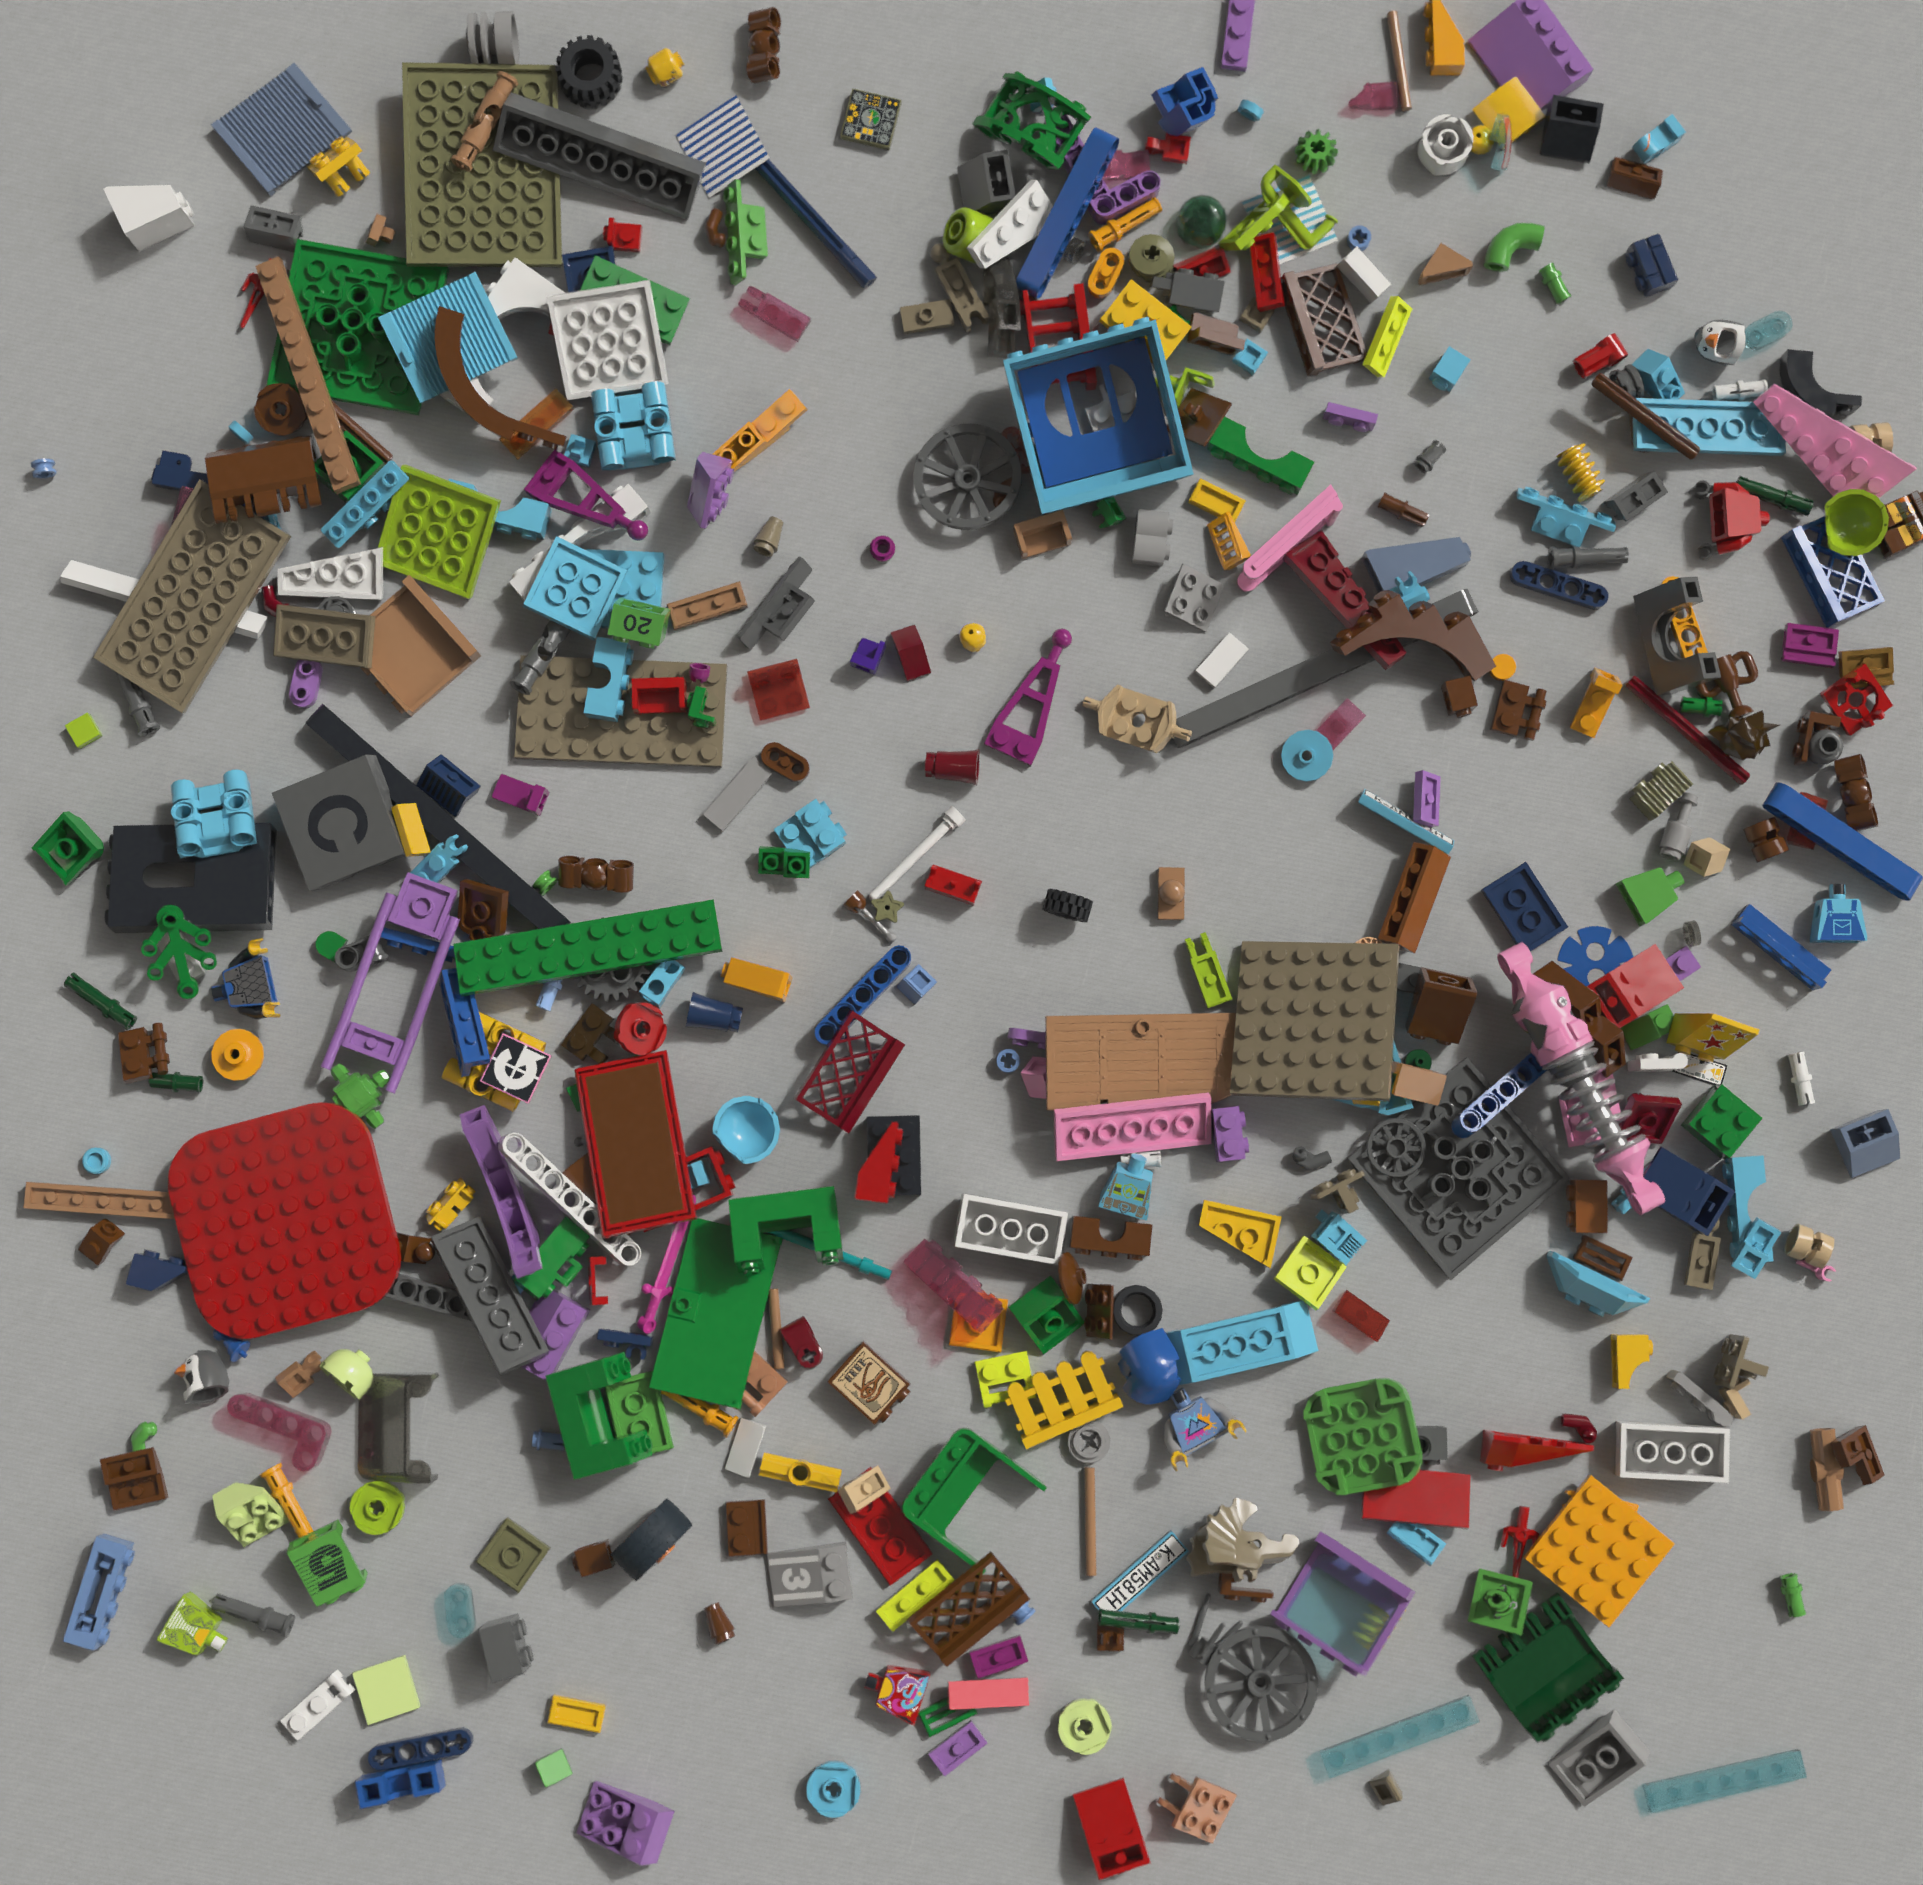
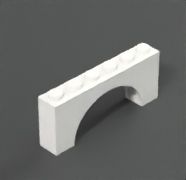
M516 257L512 262L507 261L500 271L502 277L497 284L492 282L486 291L499 320L510 314L522 311L538 312L550 317L547 296L565 293ZM478 378L470 380L478 394L490 406H493L495 404L494 399L484 391ZM450 390L440 394L441 397L466 413L457 403Z

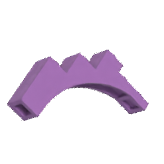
M483 1105L460 1114L461 1126L481 1168L497 1209L509 1247L513 1271L516 1277L520 1278L542 1269L538 1244H540L538 1229L526 1207L523 1189L511 1167V1163L498 1149V1142L501 1136L488 1110Z

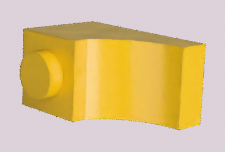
M1610 1334L1612 1387L1629 1389L1630 1379L1634 1370L1641 1363L1650 1362L1649 1356L1653 1354L1652 1340H1649V1335Z

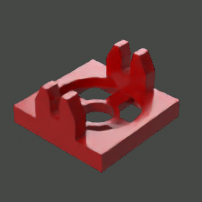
M1862 663L1820 693L1834 716L1841 717L1840 725L1849 736L1861 728L1875 725L1873 721L1885 718L1884 712L1893 706L1866 663ZM1860 680L1869 684L1862 690L1854 689L1851 683H1857ZM1840 691H1845L1844 703L1838 706V695ZM1854 692H1859L1862 696V702L1860 705L1853 707L1849 703V696ZM1874 692L1875 704L1872 711L1869 712L1865 706L1866 697ZM1849 709L1858 710L1862 718L1852 719L1846 717L1843 713Z

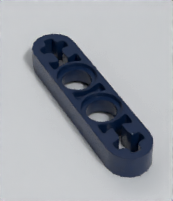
M1520 561L1510 570L1509 577L1513 584L1575 605L1597 610L1608 601L1609 594L1605 587L1543 566ZM1524 568L1527 575L1533 576L1535 572H1538L1534 579V584H1532V577L1525 576L1523 580L1519 579V574L1516 571ZM1541 576H1550L1553 579V586L1551 588L1543 587L1540 584ZM1567 583L1575 584L1578 588L1577 595L1569 596L1564 590ZM1585 587L1587 588L1586 594L1592 595L1596 591L1599 593L1598 597L1602 598V600L1594 603L1591 596L1585 595L1583 600L1580 597Z
M459 1727L380 1743L370 1750L368 1761L372 1768L384 1770L463 1754L472 1746L473 1734L469 1729ZM458 1734H461L462 1738H467L463 1747H460L459 1743L451 1744L449 1746L450 1751H447V1741L455 1740ZM428 1740H439L441 1743L440 1752H430L427 1748ZM402 1745H412L415 1749L414 1757H403L401 1754ZM392 1746H395V1758L397 1761H394V1756L387 1757L384 1763H381L380 1759H375V1755L379 1753V1750L383 1754L391 1753L393 1751Z

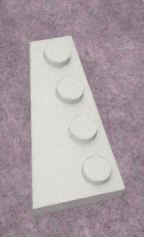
M1030 180L967 247L979 268L986 269L1039 235L1053 205L1037 180Z
M383 547L279 568L278 595L340 596L342 598L383 599Z

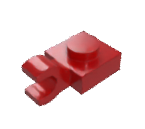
M1166 133L1164 140L1148 137L1144 153H1162V161L1187 164L1191 136H1174Z

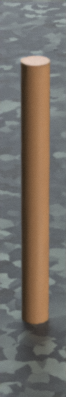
M1390 11L1387 13L1401 110L1409 111L1412 108L1397 11Z
M1085 1467L1086 1576H1096L1095 1467Z

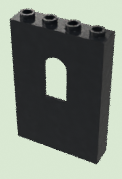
M255 823L257 844L243 846L236 852L205 858L196 856L180 858L177 852L174 824L113 826V834L109 837L112 859L108 860V873L111 876L110 884L106 887V896L109 900V910L105 911L106 925L114 933H153L158 926L156 920L158 910L165 905H175L183 911L186 921L200 929L205 928L209 931L272 930L277 830L271 823ZM195 862L194 887L153 888L147 886L143 881L144 870L151 864ZM167 916L165 920L172 922L175 920V917Z

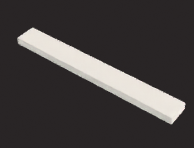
M73 560L69 562L60 575V582L122 601L128 600L139 581L136 578ZM246 611L234 633L258 639L268 623V616Z

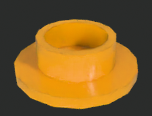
M232 1029L221 1034L214 1042L211 1051L212 1063L216 1071L224 1078L234 1081L246 1080L255 1075L261 1068L264 1060V1048L259 1038L252 1032L243 1029ZM234 1050L239 1051L240 1055L237 1059L232 1057Z

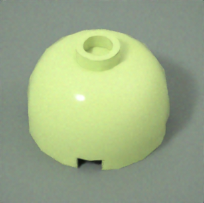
M339 1349L332 1352L319 1365L320 1369L327 1376L331 1374L335 1383L355 1399L360 1400L372 1384L373 1371L367 1364L370 1358L359 1349L356 1353L349 1349Z

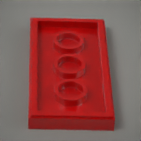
M869 1467L867 1470H865V1471L862 1472L861 1474H863V1473H865L866 1471L872 1469V1467ZM838 1491L828 1498L890 1586L933 1555L931 1549L905 1516L903 1510L889 1491L850 1514Z
M1420 1470L1411 1481L1400 1486L1363 1491L1361 1519L1468 1529L1471 1475Z

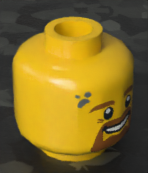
M663 48L651 55L647 60L648 65L645 68L655 85L659 84L662 87H667L683 76L681 67L685 64L677 51L672 53L670 49Z

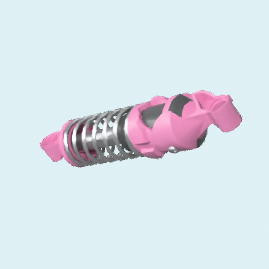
M1523 942L1502 951L1497 955L1500 968L1512 983V1002L1514 1007L1511 1013L1523 1030L1529 1033L1532 1039L1531 1053L1536 1057L1539 1065L1543 1066V1070L1548 1069L1550 1074L1554 1075L1550 1084H1560L1567 1087L1559 1095L1558 1099L1565 1101L1579 1097L1580 1101L1568 1110L1567 1115L1576 1116L1587 1112L1589 1116L1582 1120L1575 1130L1580 1132L1593 1128L1597 1130L1585 1141L1584 1146L1594 1147L1601 1144L1606 1146L1593 1157L1596 1169L1605 1172L1610 1178L1623 1186L1629 1203L1637 1214L1643 1215L1665 1203V1197L1660 1187L1655 1182L1650 1183L1643 1178L1644 1159L1650 1142L1648 1138H1645L1646 1135L1644 1134L1627 1140L1639 1132L1641 1126L1636 1125L1625 1130H1621L1618 1124L1632 1114V1110H1625L1613 1115L1610 1108L1619 1103L1624 1095L1618 1094L1604 1099L1601 1093L1611 1087L1615 1079H1607L1595 1083L1593 1077L1602 1072L1607 1064H1597L1593 1056L1597 1053L1598 1048H1591L1594 1042L1591 1041L1593 1038L1588 1031L1587 1024L1581 1019L1574 1017L1565 987L1545 982L1531 973L1530 964L1533 962L1530 950Z

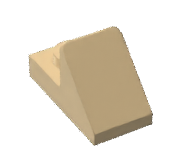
M875 1466L845 1483L838 1492L850 1514H852L891 1488L879 1466Z

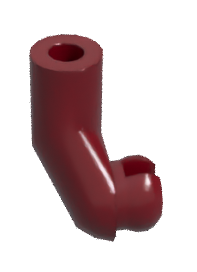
M264 586L261 588L264 608L266 612L276 618L277 604H289H282L276 600L274 586Z
M1562 1413L1561 1426L1575 1428L1585 1443L1591 1444L1596 1441L1597 1430L1587 1416Z

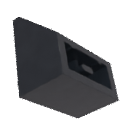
M1553 95L1546 110L1539 155L1589 164L1600 130L1604 103Z

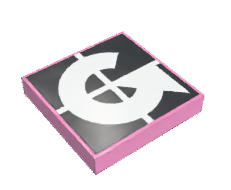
M503 1033L480 1081L529 1104L552 1055Z

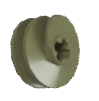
M1148 234L1139 237L1130 247L1129 265L1131 270L1138 277L1143 278L1151 283L1153 276L1165 278L1166 272L1171 273L1175 258L1173 247L1168 240L1159 235ZM1149 256H1153L1154 260L1149 259Z

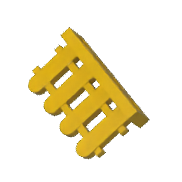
M1086 1350L1080 1356L1082 1366L1072 1369L1069 1362L1061 1361L1056 1366L1058 1376L1049 1380L1044 1372H1035L1032 1376L1033 1387L1026 1390L1018 1382L1009 1384L1007 1388L1009 1397L1005 1401L1007 1406L1011 1404L1014 1406L1020 1420L1015 1425L1018 1431L1023 1429L1025 1432L1020 1436L1026 1449L1124 1407L1117 1393L1112 1395L1111 1391L1116 1388L1113 1382L1107 1383L1100 1367L1105 1364L1102 1357L1097 1359L1094 1352ZM1086 1372L1093 1390L1083 1394L1076 1376ZM1061 1383L1069 1401L1059 1405L1052 1387ZM1034 1394L1038 1395L1044 1412L1034 1415L1027 1397ZM1095 1397L1097 1398L1096 1402L1090 1405L1087 1404V1401ZM1072 1408L1073 1412L1063 1415V1411ZM1048 1418V1423L1039 1426L1038 1422Z

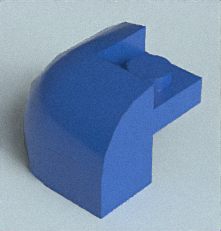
M1204 67L1185 73L1174 84L1160 88L1151 94L1163 117L1158 121V124L1169 135L1178 136L1196 129L1215 115L1218 96Z
M1163 1328L1134 1338L1119 1351L1122 1358L1118 1362V1366L1122 1375L1127 1380L1122 1389L1130 1398L1146 1405L1169 1400L1181 1381V1378L1177 1376L1178 1370L1176 1360L1180 1358Z

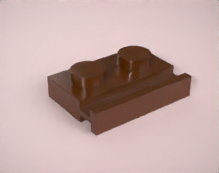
M765 1499L727 1501L729 1556L768 1554Z

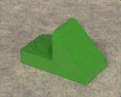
M1666 1004L1621 1027L1620 1029L1624 1033V1038L1630 1050L1655 1041L1669 1033L1674 1015L1669 1005Z

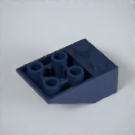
M1661 1146L1643 1174L1644 1179L1650 1183L1655 1182L1664 1194L1665 1203L1658 1206V1208L1690 1229L1709 1236L1735 1193L1733 1189Z

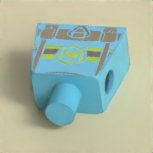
M1132 1154L1129 1164L1116 1163L1101 1192L1098 1207L1147 1221L1153 1172L1144 1169L1146 1157L1140 1154Z

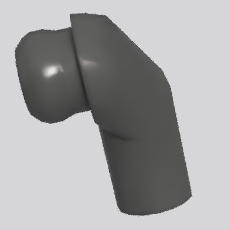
M1302 1146L1295 1148L1292 1156L1296 1164L1307 1170H1314L1332 1163L1328 1151L1313 1155Z

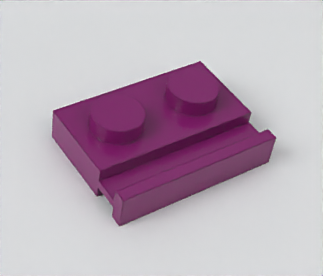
M1794 623L1785 624L1782 647L1783 657H1781V661L1828 668L1835 667L1839 630Z

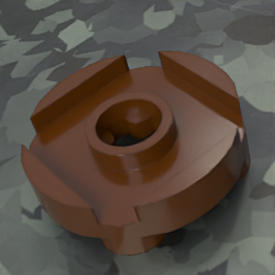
M275 383L264 387L258 393L254 413L259 425L264 430L282 436L289 435L298 431L307 420L308 416L299 390L293 385ZM278 402L281 405H286L285 416L275 412L278 408Z

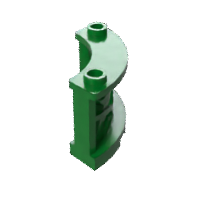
M1015 71L1014 74L1005 73L1002 77L1005 82L983 116H977L972 125L991 140L1001 141L1009 145L1012 142L1022 145L1021 150L1040 162L1046 168L1060 169L1065 161L1064 157L1085 124L1091 118L1085 112L1086 107L1077 101L1071 102L1043 84L1025 77L1020 72ZM1040 102L1044 111L1046 125L1033 123L1020 131V118L1016 109L1030 103ZM1009 114H1011L1013 116V121L1010 124H1006L1008 120H1011L1008 116ZM1063 115H1070L1076 120L1069 134L1056 128V126L1061 128L1069 126L1067 121L1061 120ZM1036 131H1042V132H1039V133H1040V138H1038V139L1032 138V135H1033L1034 132H1036ZM1058 137L1064 140L1057 153H1054Z

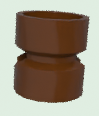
M1776 817L1766 819L1743 829L1748 843H1753L1754 845L1751 850L1757 863L1789 850L1784 837L1778 835L1781 829Z

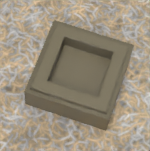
M1253 297L1240 316L1239 321L1261 334L1275 310L1271 309L1260 312L1257 308V300Z

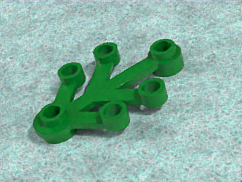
M165 905L158 910L156 916L158 926L150 937L142 942L141 952L146 957L156 955L158 950L157 944L167 931L170 941L156 961L147 967V976L153 981L160 980L163 977L164 967L174 955L179 975L177 993L183 999H192L198 994L199 987L197 980L190 976L185 953L200 961L202 968L205 970L214 969L217 965V958L215 954L205 952L182 939L179 929L195 937V942L199 946H207L211 942V933L205 928L200 929L186 921L183 911L179 907ZM167 916H174L175 920L168 922L165 918ZM201 934H205L208 936V938L206 940H200L198 939V936ZM146 945H152L154 949L152 951H147L144 947ZM206 958H211L214 960L211 964H206L204 962ZM152 969H158L160 970V973L154 975L150 971ZM185 987H190L193 990L190 993H186L183 991V989Z

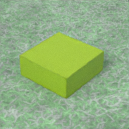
M88 712L65 725L79 749L103 736Z

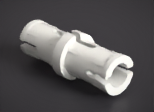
M1739 380L1735 384L1713 385L1712 396L1714 401L1729 399L1743 401L1747 397L1760 396L1768 389L1766 380L1753 382Z
M1805 1052L1788 1054L1793 1078L1790 1079L1791 1083L1795 1085L1798 1106L1815 1103L1810 1083L1812 1075L1808 1074Z

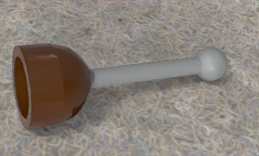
M858 890L843 904L853 913L862 912L886 936L888 942L893 943L896 940V935L893 932H889L879 921H875V917L865 909L866 899Z

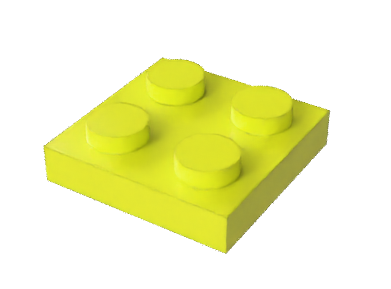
M1302 1236L1273 1279L1314 1310H1318L1346 1269V1266L1306 1236Z

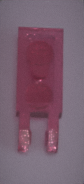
M749 286L746 290L747 293L761 301V303L757 307L749 301L741 299L738 305L757 319L799 342L810 324L811 318L771 294H765L759 289Z

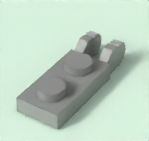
M1671 1370L1667 1374L1666 1378L1672 1382L1670 1387L1682 1396L1686 1393L1693 1400L1690 1403L1702 1413L1706 1410L1710 1421L1722 1427H1730L1732 1425L1733 1418L1731 1413H1728L1724 1407L1683 1373Z

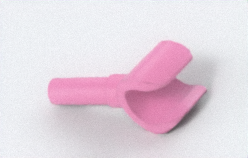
M1803 1259L1796 1260V1264L1815 1272L1819 1280L1832 1281L1824 1276L1826 1269L1836 1272L1832 1266L1825 1265V1267L1820 1269L1807 1264Z

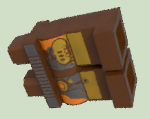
M1917 490L1885 504L1889 517L1888 529L1897 525L1899 527L1887 531L1883 540L1878 545L1884 559L1923 541V492L1919 493Z

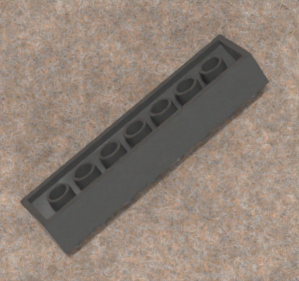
M512 92L503 104L493 151L686 220L689 219L706 162Z

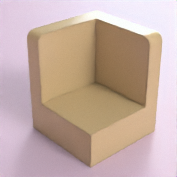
M1710 837L1691 842L1683 865L1703 877L1719 873L1724 868L1730 848Z

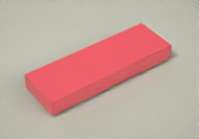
M1027 1677L947 1681L949 1710L1029 1706Z

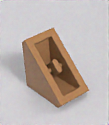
M1440 243L1421 273L1418 284L1424 285L1468 275L1473 267L1472 261Z

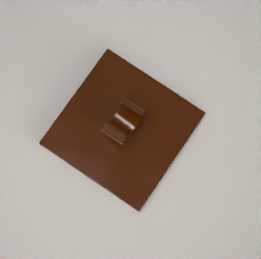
M1191 388L1178 408L1185 439L1205 447L1232 406V403Z

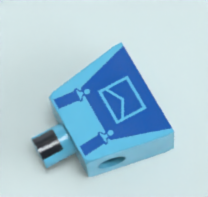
M1830 884L1829 899H1821L1815 903L1810 943H1861L1867 941V932L1860 900L1846 899L1845 884Z

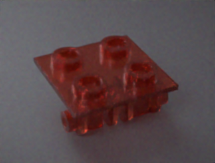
M797 659L747 671L760 721L810 708Z

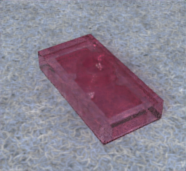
M1347 698L1316 731L1329 740L1334 751L1366 715Z

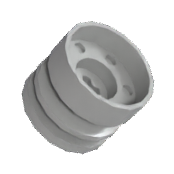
M513 11L495 12L494 24H490L486 12H481L480 24L477 13H468L466 44L472 64H482L483 59L485 64H492L493 56H497L499 64H519L518 31Z

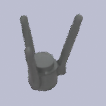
M1207 1593L1193 1636L1188 1643L1192 1647L1189 1655L1204 1665L1208 1664L1211 1655L1219 1643L1243 1625L1242 1621H1238L1216 1646L1214 1643L1224 1629V1623L1218 1626L1210 1639L1202 1636L1199 1640L1198 1638L1211 1598L1210 1593Z

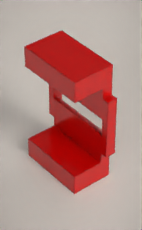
M606 1256L588 1257L590 1305L608 1304V1296H596L594 1265L606 1264Z

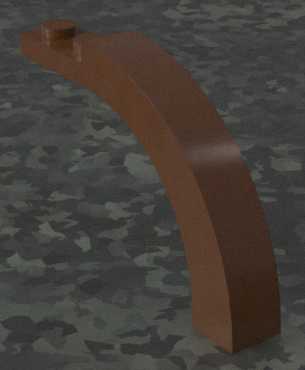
M439 306L435 323L437 360L445 383L461 408L483 428L511 441L515 431L518 432V438L532 442L533 438L543 441L542 446L557 450L558 446L564 447L567 436L508 417L490 406L478 394L465 372L461 355V332L465 315Z

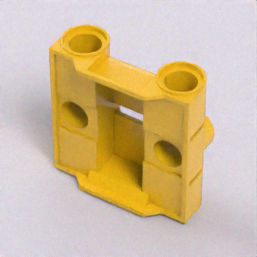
M479 1012L490 1059L500 1040V1034L504 1030H509L513 1038L544 1052L546 1042ZM452 1057L448 1061L443 1071L442 1079L512 1112L516 1110L521 1100L491 1086H488L484 1092H480L477 1089V1082L482 1078L488 1064L472 1066L470 1075L461 1077L458 1060Z

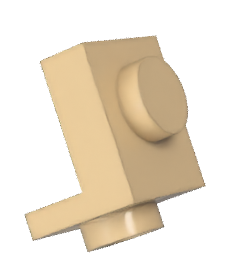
M1738 1377L1734 1389L1727 1387L1719 1389L1725 1401L1722 1403L1723 1407L1736 1419L1743 1420L1751 1415L1738 1392L1751 1384L1748 1378Z

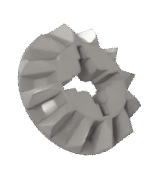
M1092 1420L1070 1431L1068 1447L1072 1455L1079 1461L1085 1463L1097 1462L1107 1454L1110 1447V1436L1107 1429L1101 1423ZM1097 1432L1093 1441L1098 1449L1087 1446V1448L1081 1450L1084 1440L1080 1434L1082 1433L1089 1437Z

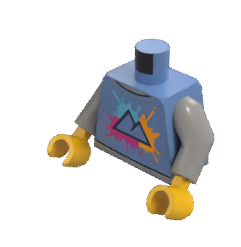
M1184 1388L1177 1390L1171 1395L1177 1409L1168 1414L1169 1419L1165 1422L1164 1443L1171 1457L1174 1471H1178L1176 1466L1178 1461L1185 1462L1187 1468V1455L1229 1432L1234 1439H1238L1234 1431L1239 1427L1246 1433L1243 1423L1236 1420L1235 1416L1225 1405L1214 1399H1203L1201 1396L1190 1400Z

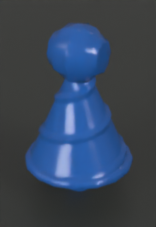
M216 1329L214 1330L213 1337L218 1341L223 1340L231 1362L247 1357L248 1354L246 1352L250 1347L249 1341L230 1337Z

